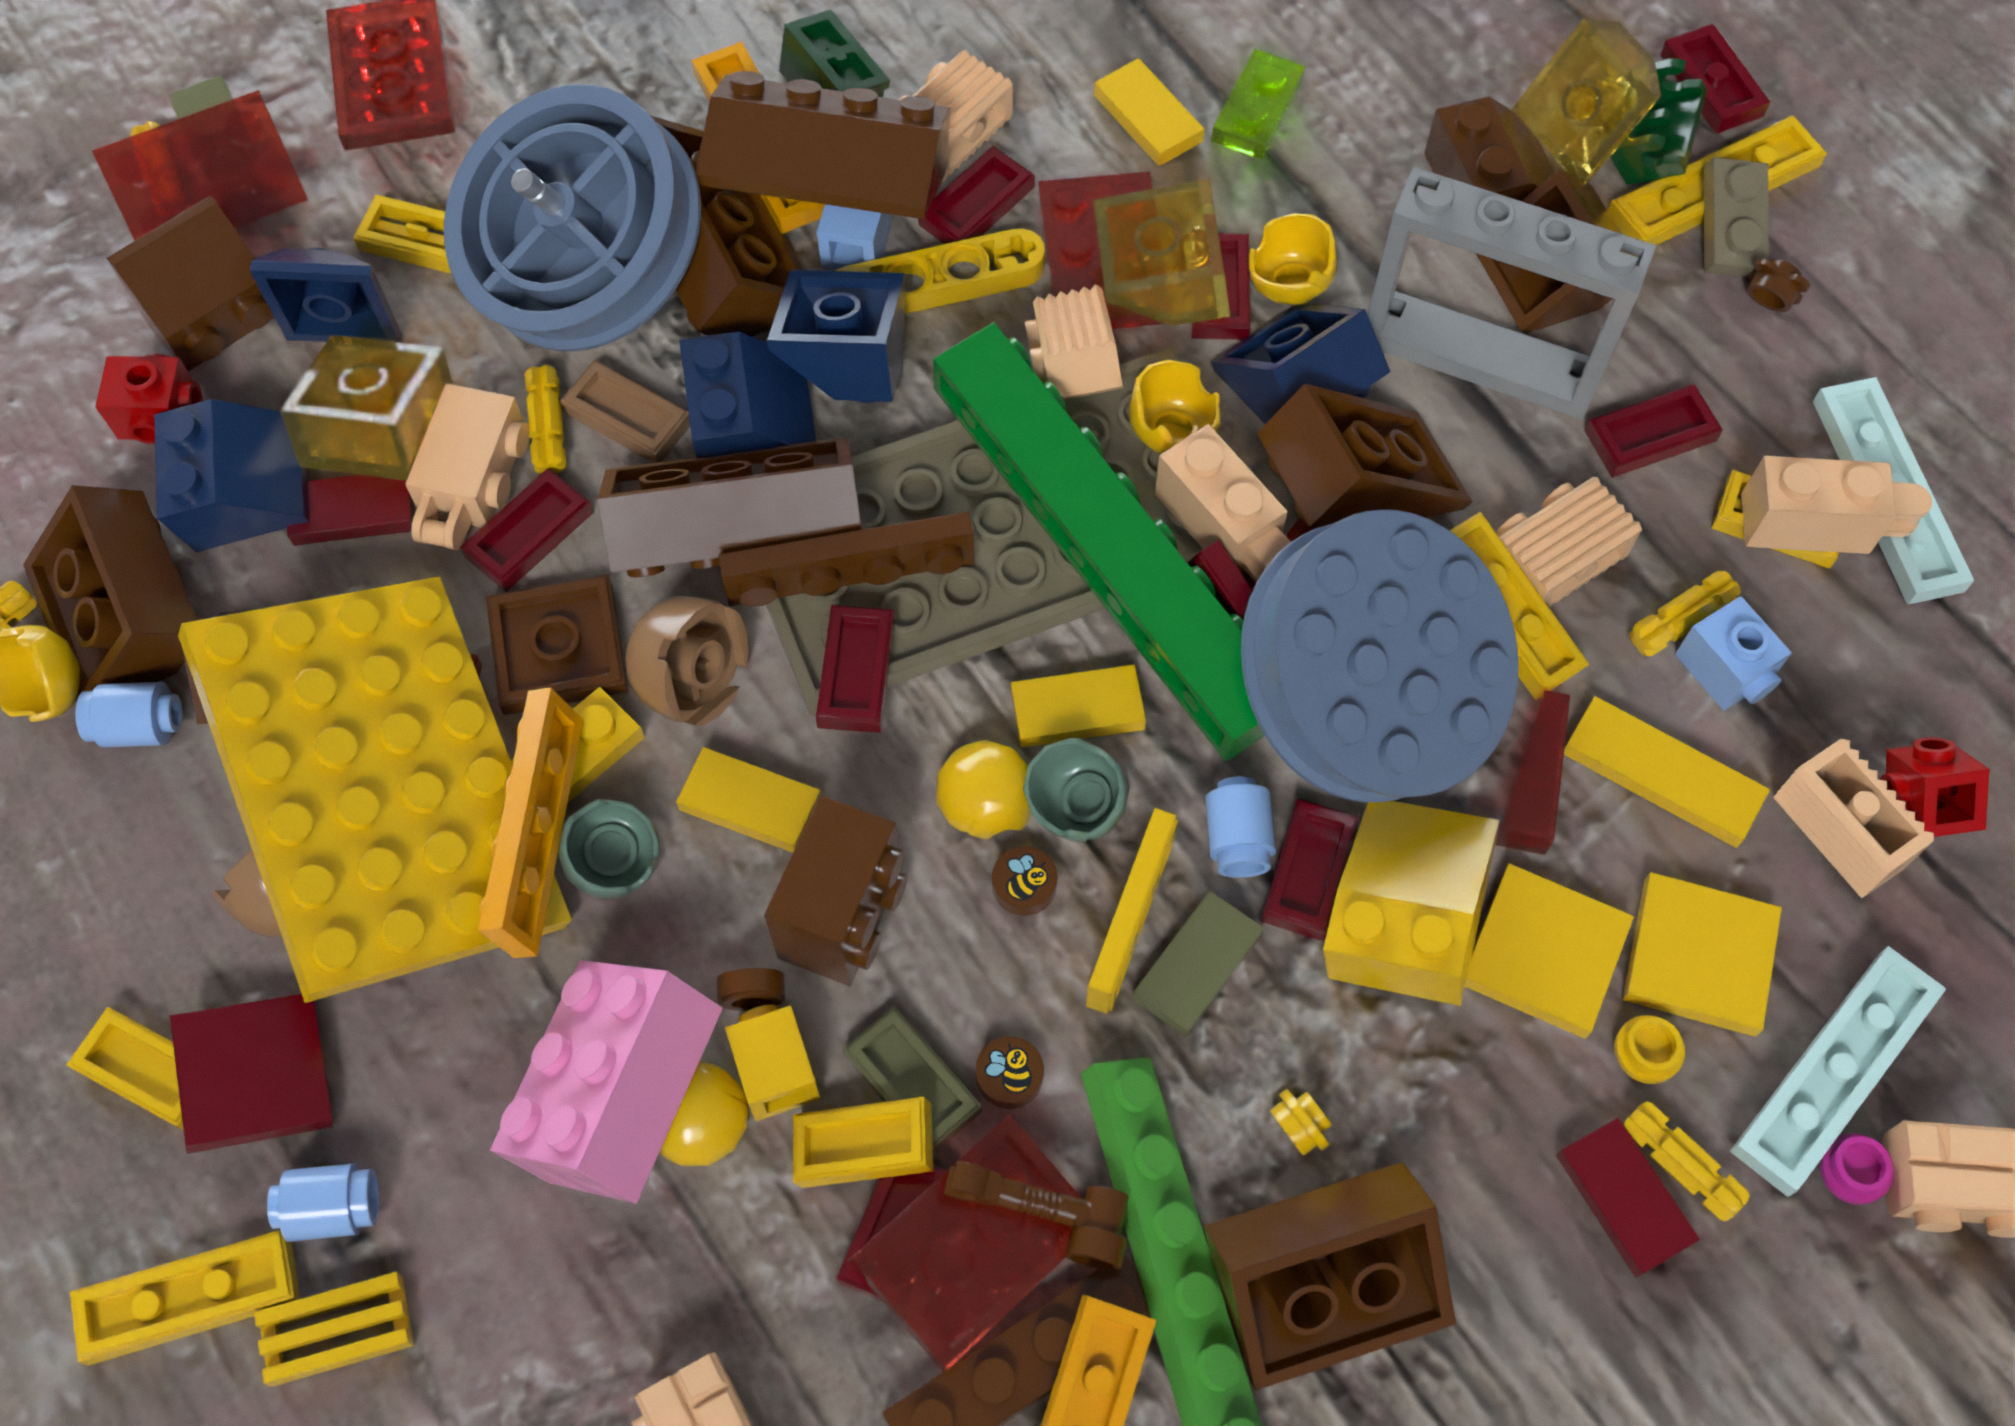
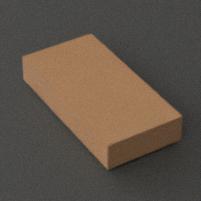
M596 359L560 400L563 413L652 463L662 462L690 428L688 410Z

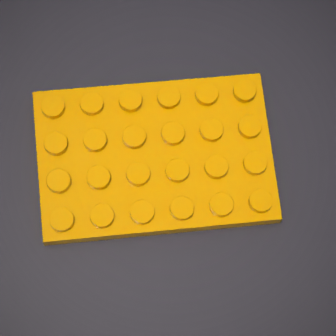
M440 576L181 623L178 637L304 1002L307 1003L499 948V946L478 931L480 922L479 908L486 894L493 860L492 846L499 832L505 803V784L511 774L512 763ZM553 875L542 935L563 930L572 920L555 875Z

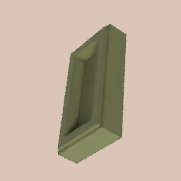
M1209 891L1134 990L1132 1000L1187 1038L1259 941L1264 927Z
M895 1006L842 1049L845 1058L883 1102L924 1096L932 1104L933 1154L983 1112V1107Z

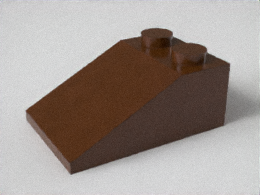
M1304 384L1257 433L1269 454L1268 463L1271 469L1283 479L1295 500L1294 509L1304 523L1314 529L1366 511L1398 510L1427 518L1464 510L1473 502L1422 418L1415 411Z

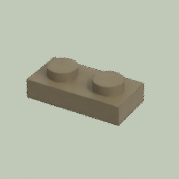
M1713 157L1704 166V273L1748 278L1751 271H1757L1754 265L1758 259L1769 260L1768 163Z

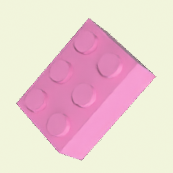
M579 960L574 973L569 977L562 989L560 1003L544 1036L533 1050L531 1064L514 1100L508 1105L502 1115L500 1129L489 1151L550 1184L637 1204L723 1008L669 971Z

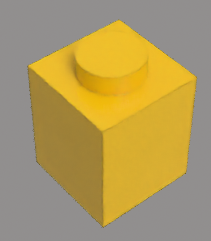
M775 1005L756 1007L739 1016V1023L725 1027L746 1099L756 1122L821 1100L791 1005L778 1009Z

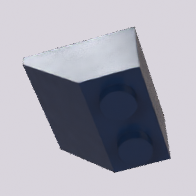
M1312 304L1294 306L1210 362L1215 373L1264 424L1304 384L1364 398L1372 391V384L1391 372L1365 309Z
M739 331L679 340L691 436L696 457L817 441L807 379L770 352L767 342Z
M209 399L154 415L157 519L195 552L286 529L288 525L309 522L304 420L298 414Z

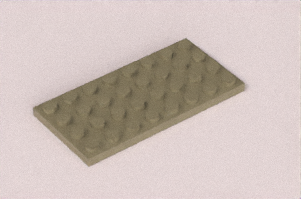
M1173 347L1120 364L1122 389L1064 401L1067 407V414L1079 429L1083 426L1087 427L1095 435L1102 448L1103 458L1116 474L1119 472L1124 473L1132 481L1139 494L1140 505L1152 520L1160 519L1169 527L1176 539L1177 551L1188 562L1203 549L1155 495L1158 462L1161 453H1156L1138 438L1129 419L1130 401L1138 375L1149 364L1168 359L1179 361ZM958 420L852 456L851 459L862 530L969 511L974 533L975 564L964 565L958 570L947 574L924 572L901 576L896 581L884 585H872L866 582L838 587L834 592L821 596L803 593L780 597L766 605L810 715L817 712L831 605L894 609L895 624L887 688L1105 609Z

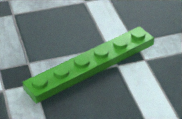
M1151 1058L1094 1063L1080 1074L1113 1188L1129 1196L1124 1226L1152 1319L1157 1320L1154 1330L1182 1426H1262Z

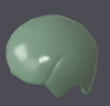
M1068 738L1044 746L1028 765L1023 786V792L1030 812L1040 825L1059 837L1083 843L1087 840L1099 839L1111 832L1125 814L1130 789L1121 765L1105 750L1089 744L1080 738Z
M597 799L568 817L562 829L558 857L566 878L584 894L601 899L620 898L635 892L651 878L658 865L660 840L651 819L631 803Z

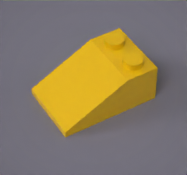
M1392 800L1368 802L1338 886L1323 947L1328 979L1461 1006L1500 820Z

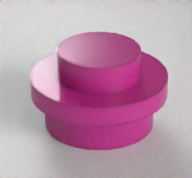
M1848 1133L1838 1136L1819 1161L1821 1177L1827 1188L1836 1197L1851 1204L1864 1205L1880 1199L1888 1192L1893 1181V1164L1888 1151L1878 1141L1862 1134Z

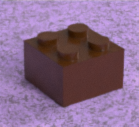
M820 795L764 913L778 959L851 987L859 968L866 971L870 968L882 938V933L876 931L885 909L893 912L896 910L908 880V875L902 873L905 851L899 849L895 822Z

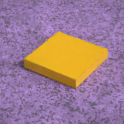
M1509 863L1504 870L1475 942L1465 987L1586 1039L1594 1027L1634 916Z
M1650 872L1643 883L1622 1000L1756 1037L1764 1028L1782 907Z

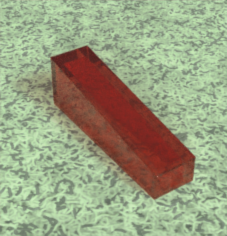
M1545 690L1536 707L1500 820L1495 846L1546 855L1555 840L1570 704L1569 694Z

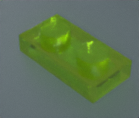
M1254 49L1213 126L1211 142L1262 160L1303 82L1306 66Z

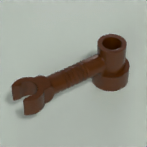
M957 1160L956 1167H950L944 1191L945 1195L963 1201L989 1206L997 1205L1014 1211L1019 1210L1021 1213L1025 1211L1026 1214L1032 1213L1033 1216L1038 1215L1039 1218L1045 1217L1046 1220L1052 1219L1053 1222L1067 1225L1071 1229L1065 1254L1068 1260L1101 1270L1119 1271L1122 1269L1127 1239L1121 1236L1129 1196L1126 1193L1103 1186H1088L1085 1200L1062 1193L1057 1194V1192H1051L1048 1189L1044 1190L1041 1187H1031L1030 1184L1024 1185L1023 1182L1003 1177L998 1172L970 1162Z

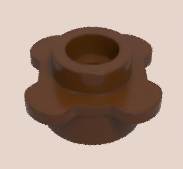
M1758 259L1754 265L1757 271H1751L1748 276L1750 285L1747 288V293L1756 303L1767 309L1786 312L1790 310L1793 304L1801 302L1803 296L1800 292H1807L1810 283L1802 277L1798 268L1786 261Z

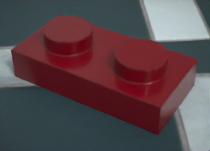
M1713 23L1665 40L1660 53L1662 59L1676 58L1686 61L1684 72L1674 75L1679 83L1687 79L1703 80L1707 93L1701 114L1715 134L1764 117L1771 102Z

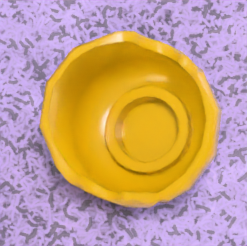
M1292 213L1272 219L1264 226L1263 237L1258 248L1250 249L1249 271L1252 283L1257 292L1277 304H1306L1326 291L1336 275L1338 256L1331 225L1316 215Z
M1169 359L1149 364L1135 380L1129 406L1130 423L1135 434L1145 445L1156 453L1162 454L1207 424L1218 434L1221 425L1220 396L1217 392L1210 394L1203 387L1200 379V370L1193 364Z
M25 625L0 630L1 709L10 717L30 716L28 717L30 722L52 719L67 712L73 706L80 687L79 661L67 640L47 627L40 625Z
M983 740L964 745L949 756L937 774L936 804L952 827L977 838L990 839L993 835L1006 830L1020 831L1028 824L1032 816L1023 792L1028 765L1016 750L993 741Z
M699 1061L659 1152L668 1161L681 1166H710L735 1150L747 1129L748 1102L741 1085L726 1070L715 1064Z

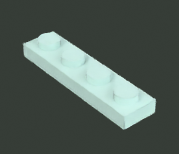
M1874 377L1821 388L1814 398L1813 404L1839 460L1890 463L1893 482L1918 484L1924 487L1932 497L1931 509L1920 519L1918 526L1910 535L1905 537L1882 536L1878 542L1907 605L1964 593L1975 580L1877 378Z
M1886 947L1878 954L1730 1152L1787 1197L1796 1193L1943 995L1946 988L1891 947Z

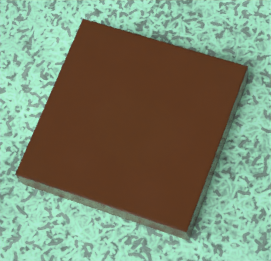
M609 574L486 596L498 701L503 715L524 712L529 690L552 688L566 703L582 701L598 687H601L608 695L628 692L613 586Z

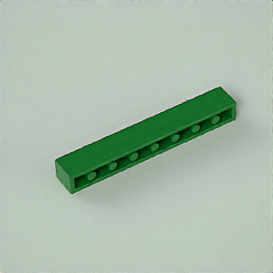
M992 322L933 358V389L1224 761L1227 762L1265 735L1258 725L1250 706L1244 684L1241 662V638L1244 621L1238 615H1229L1215 598L1214 586L1206 573L1198 566L1190 567L1177 551V542L1169 527L1160 519L1152 520L1140 505V497L1132 481L1122 472L1116 474L1104 460L1102 448L1095 435L1087 427L1083 426L1079 429L1067 414L1065 401L1058 389L1051 382L1043 384L1031 369L1029 356L1022 344L1014 337L1007 339L998 326Z

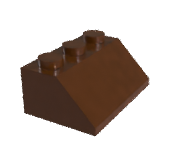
M72 485L23 566L47 628L67 640L79 661L80 687L75 699L77 703L81 692L93 691L99 684L158 682L176 674L185 662L183 648L178 637L181 623L200 619L192 609L181 583L179 569L173 564L161 535L160 524L153 516L144 492L140 490Z
M1403 1162L1204 1225L1210 1256L1250 1382L1255 1391L1456 1325L1437 1208Z

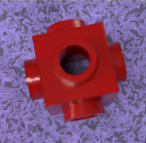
M158 353L146 356H107L95 408L118 440H137L143 443L155 444L154 415L202 402L203 396L199 383L193 381L179 357H170Z
M1920 738L1913 742V746L1886 749V771L1880 780L1887 781V790L1896 791V800L1905 801V810L1915 812V821L1924 822V831L1934 833V837L1986 830L1990 774L1988 767L1961 750L1953 741L1945 738Z

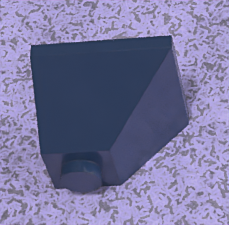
M318 247L309 249L282 248L252 260L250 272L286 340L401 346L403 335L371 265L341 251H330Z
M790 270L767 338L768 350L834 400L859 401L862 403L893 402L903 358L906 296L905 273Z

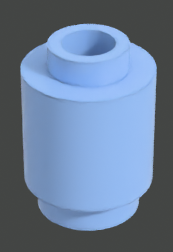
M164 682L99 684L93 691H83L79 695L75 711L76 726L83 741L96 742L102 748L167 745L172 738L173 732H178L182 726V703L177 694H171L169 687Z
M1244 776L1230 777L1219 781L1217 789L1210 791L1205 797L1210 857L1217 862L1218 873L1226 877L1246 878L1268 872L1271 869L1270 857L1276 853L1269 789L1256 785L1255 779Z
M355 1163L285 1170L281 1175L279 1185L271 1186L268 1192L267 1213L272 1229L281 1228L282 1235L287 1242L358 1235L361 1227L375 1226L379 1218L380 1193L376 1172L374 1169L359 1170Z

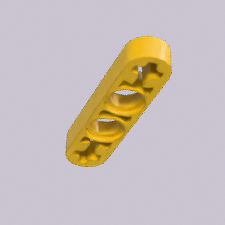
M1011 229L839 268L836 271L905 273L919 276L923 279L924 284L917 290L906 292L905 314L1035 284L1042 277L1045 270V247L1040 236L1033 231ZM1021 253L1022 258L1028 261L1018 263L1017 259L1011 255ZM989 258H994V267H997V270L990 271ZM959 262L973 263L980 270L979 273L969 279L955 278L949 273V269Z

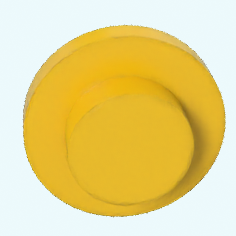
M1652 1015L1634 1017L1622 1026L1615 1038L1614 1052L1617 1062L1626 1074L1639 1082L1647 1084L1665 1082L1672 1078L1683 1065L1685 1059L1683 1039L1674 1025L1660 1017Z
M1288 1089L1280 1093L1279 1096L1283 1101L1269 1111L1303 1156L1316 1146L1321 1151L1327 1148L1330 1144L1322 1133L1331 1127L1332 1124L1309 1093L1306 1091L1297 1099Z

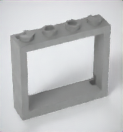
M1413 166L1393 213L1367 315L1384 353L1583 420L1640 293L1657 245ZM1411 232L1613 298L1614 300L1590 356L1397 292L1396 287ZM1392 312V313L1401 315V317L1399 318V317L1390 315L1389 313ZM1569 372L1581 376L1580 379L1568 375Z

